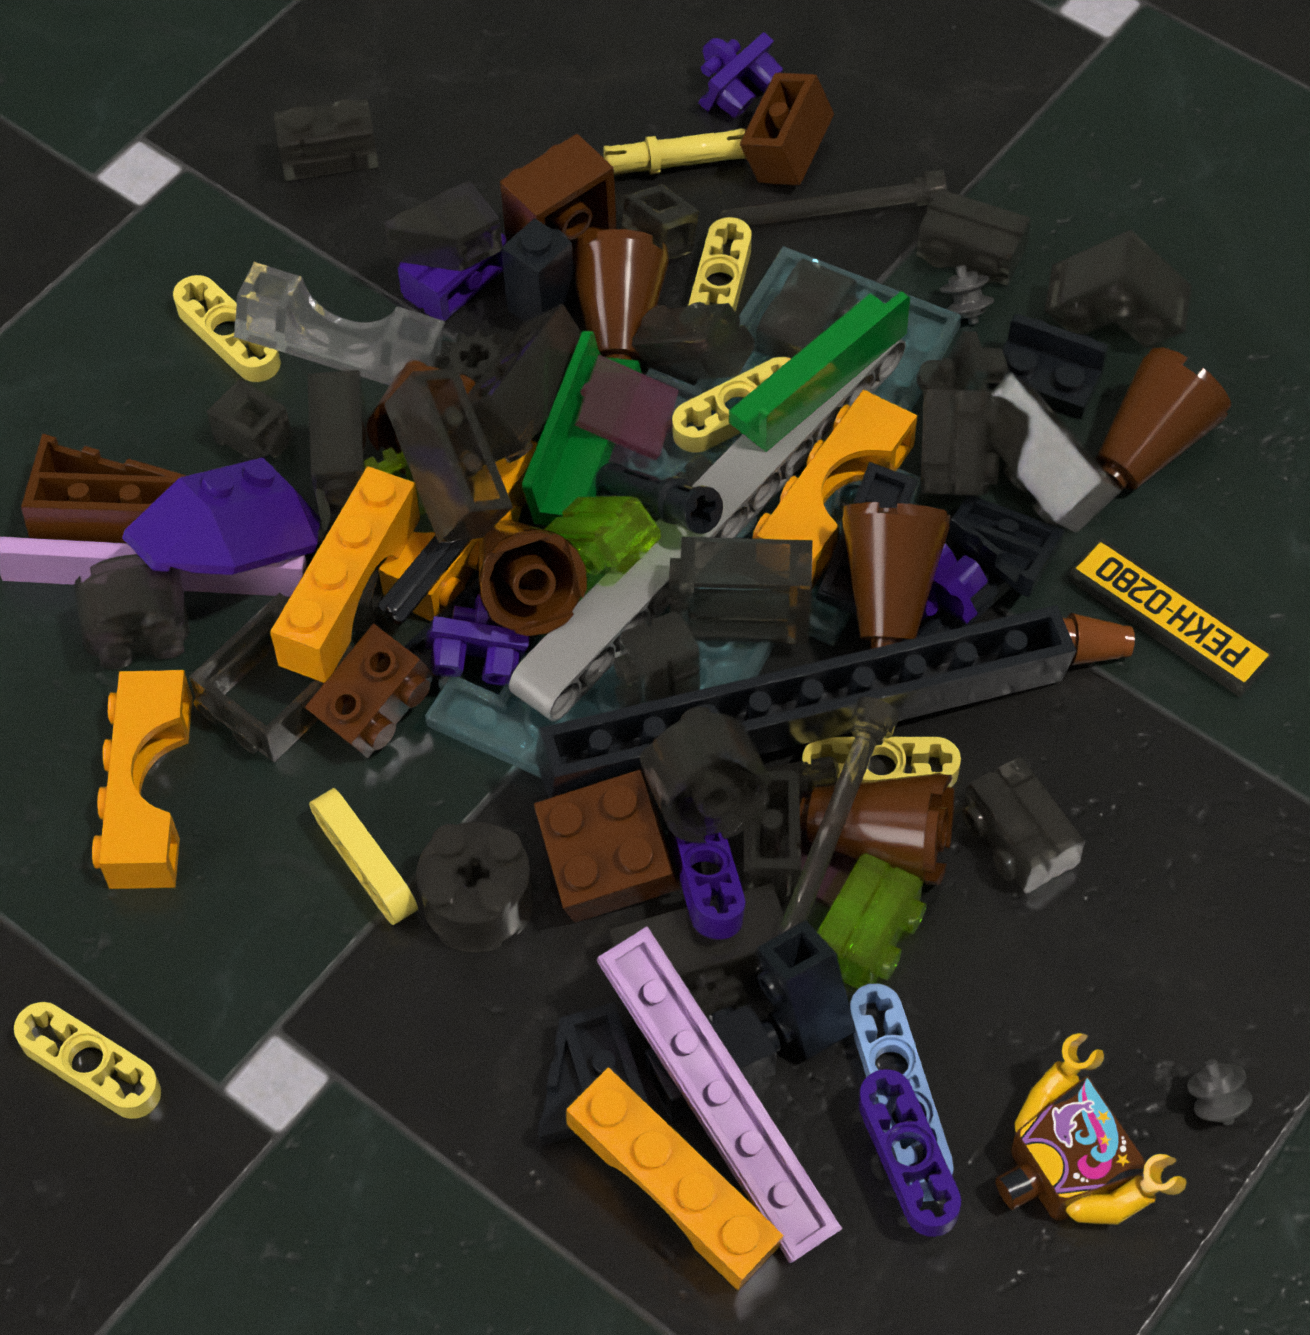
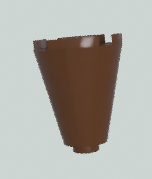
M629 229L597 231V240L584 244L583 236L576 240L572 246L574 277L586 330L594 332L601 357L637 360L640 365L644 358L669 264L668 246L662 243L661 248L653 245L652 235Z
M1164 347L1152 348L1142 359L1096 457V463L1100 468L1098 475L1113 489L1122 491L1124 488L1136 490L1221 424L1229 414L1227 411L1231 408V400L1225 389L1203 367L1196 375L1190 369L1183 366L1188 359L1185 355Z
M879 502L853 503L844 506L842 521L861 639L871 641V649L916 638L950 527V515H947V511L929 506L897 503V508H879Z
M501 520L491 524L483 532L479 542V593L487 613L500 626L524 636L547 634L566 624L574 615L572 611L580 597L584 598L587 589L586 567L577 549L561 535L512 520Z
M933 773L815 787L811 798L803 797L801 800L798 817L799 829L807 831V838L810 843L925 884L939 885L944 877L947 864L937 863L938 852H943L945 847L950 848L952 837L954 788L948 787L953 779L952 775Z

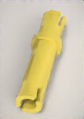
M744 128L726 132L657 140L656 136L645 137V142L604 146V159L614 167V175L648 171L650 175L660 174L661 169L746 159L740 146L746 131Z

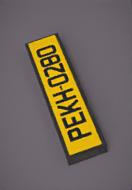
M1103 538L1070 570L1068 581L1239 697L1248 690L1272 662L1274 652Z

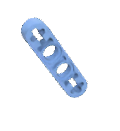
M879 983L867 984L855 992L850 1003V1011L856 1031L853 1033L865 1075L867 1077L871 1073L878 1071L875 1061L881 1054L895 1052L905 1058L908 1063V1069L902 1075L910 1082L951 1174H953L952 1156L901 1000L897 993L888 986ZM869 1003H876L879 1011H885L883 1028L886 1035L876 1039L877 1027L874 1018L871 1015H865L866 1007ZM884 1089L877 1090L874 1103H883L886 1106L891 1117L890 1128L896 1125L892 1119V1113L895 1110L896 1098L899 1095L888 1096ZM909 1138L899 1140L892 1147V1153L895 1159L903 1165H917L918 1156L915 1147L921 1143ZM924 1148V1149H923V1153H924V1156H925V1158H926V1151H925V1148ZM924 1178L919 1181L924 1191L923 1201H934L927 1187L928 1182L926 1183Z

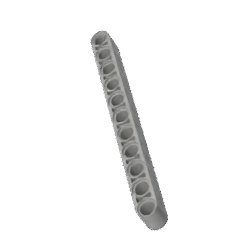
M902 339L896 342L767 452L742 434L693 485V487L700 485L709 486L719 492L723 500V512L717 526L710 532L698 534L686 529L683 523L669 524L659 519L584 598L577 603L572 611L574 615L570 620L549 632L518 664L509 681L508 689L510 692L551 721H557L567 714L786 485L788 480L807 463L808 456L816 442L820 439L826 441L832 433L834 421L841 408L845 404L851 406L863 389L873 394L893 373L905 353L906 342Z

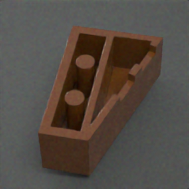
M42 433L21 506L29 538L126 543L122 539L124 530L178 478L186 475L129 458L124 464L102 458L98 449L84 446L81 451L58 445L56 437Z

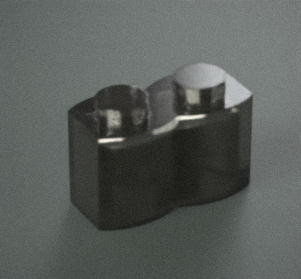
M804 258L801 259L791 271L780 294L768 306L756 329V351L773 358H793L860 302V299L856 297V280Z

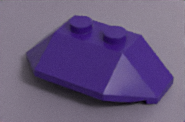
M262 457L178 478L124 530L122 539L153 571L169 572L170 567H174L191 573L235 575L314 553L318 544L321 518L274 467Z

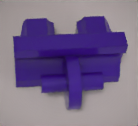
M763 32L740 54L736 55L741 50V45L737 40L731 39L726 43L719 38H712L703 46L702 52L706 62L701 66V70L708 77L714 73L717 74L710 79L708 83L709 91L700 98L698 103L707 112L718 105L733 118L737 119L751 105L756 96L742 81L748 78L764 93L774 74L783 72V68L768 53L774 41Z
M944 544L921 621L928 616L936 614L938 607L966 624L978 614L970 599L988 583V580L975 560L964 555L957 562L951 549Z
M478 594L474 608L455 605L452 619L434 616L430 631L428 630L426 633L424 648L431 649L432 673L434 675L452 678L460 677L464 669L465 655L484 658L483 681L489 684L508 686L514 670L528 648L529 636L516 634L515 631L496 623L485 610L480 594Z

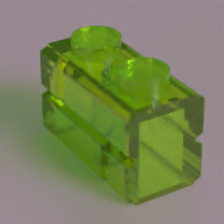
M632 496L577 497L562 512L563 517H557L544 529L557 533L567 539L577 549L586 567V573L594 576L598 574L625 575L640 560L639 553H647L661 539V530L639 499Z
M868 853L861 854L817 931L836 952L843 982L857 989L867 984H875L878 977L885 980L891 977L902 952V949L896 947L904 931L911 935L915 933L927 907V904L920 901L923 882H921L919 877L900 868H892L889 863Z

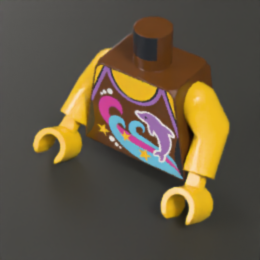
M1081 1033L1073 1034L1063 1044L1062 1055L1065 1061L1055 1062L1036 1083L1014 1122L1016 1133L1011 1153L1018 1166L998 1176L995 1182L1002 1199L1012 1210L1039 1197L1054 1220L1061 1221L1071 1217L1078 1223L1117 1225L1155 1202L1156 1193L1159 1191L1167 1195L1180 1194L1185 1189L1186 1179L1181 1176H1175L1163 1184L1161 1181L1162 1171L1167 1166L1173 1165L1177 1159L1166 1154H1157L1145 1162L1089 1077L1087 1076L1079 1081L1077 1075L1079 1071H1089L1098 1068L1104 1060L1103 1050L1096 1049L1088 1060L1082 1063L1077 1057V1049L1087 1039L1088 1035Z

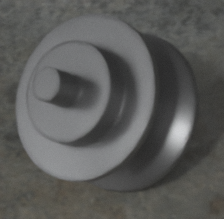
M961 265L956 267L957 275L948 279L949 283L942 286L940 290L942 293L952 294L954 303L946 308V314H957V318H968L969 325L979 322L977 315L986 311L985 307L991 305L994 302V298L982 295L981 287L989 281V277L985 275L978 276L976 271L967 272L966 266Z
M1216 1059L1208 1060L1206 1066L1195 1073L1188 1081L1189 1092L1193 1096L1198 1097L1194 1105L1196 1115L1207 1121L1223 1122L1224 1125L1233 1124L1234 1119L1248 1110L1253 1102L1251 1092L1242 1087L1246 1081L1245 1070L1238 1065L1218 1063Z

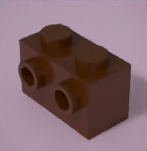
M774 74L740 142L745 158L749 162L759 183L801 185L834 116L832 107L816 74Z
M373 623L305 708L369 759L375 750H379L389 743L396 731V724L408 709L417 706L423 701L429 692L430 682L436 675L432 673L421 659Z

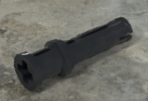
M616 462L604 464L597 474V483L604 484L598 487L603 494L650 508L665 523H683L684 527L689 531L704 534L715 528L721 519L723 500L719 492L712 487L703 485L693 487L688 480L677 476L668 477L663 480L656 476L627 468Z

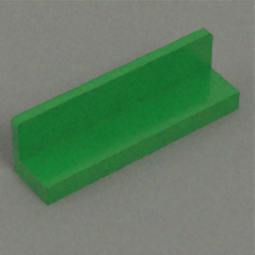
M900 291L885 304L873 294L867 295L729 410V424L765 452L770 450L907 334L910 297Z
M582 331L522 482V489L534 524L583 530L598 487L600 486L596 481L597 474L600 468L610 460L642 375L639 361L601 357L594 332Z

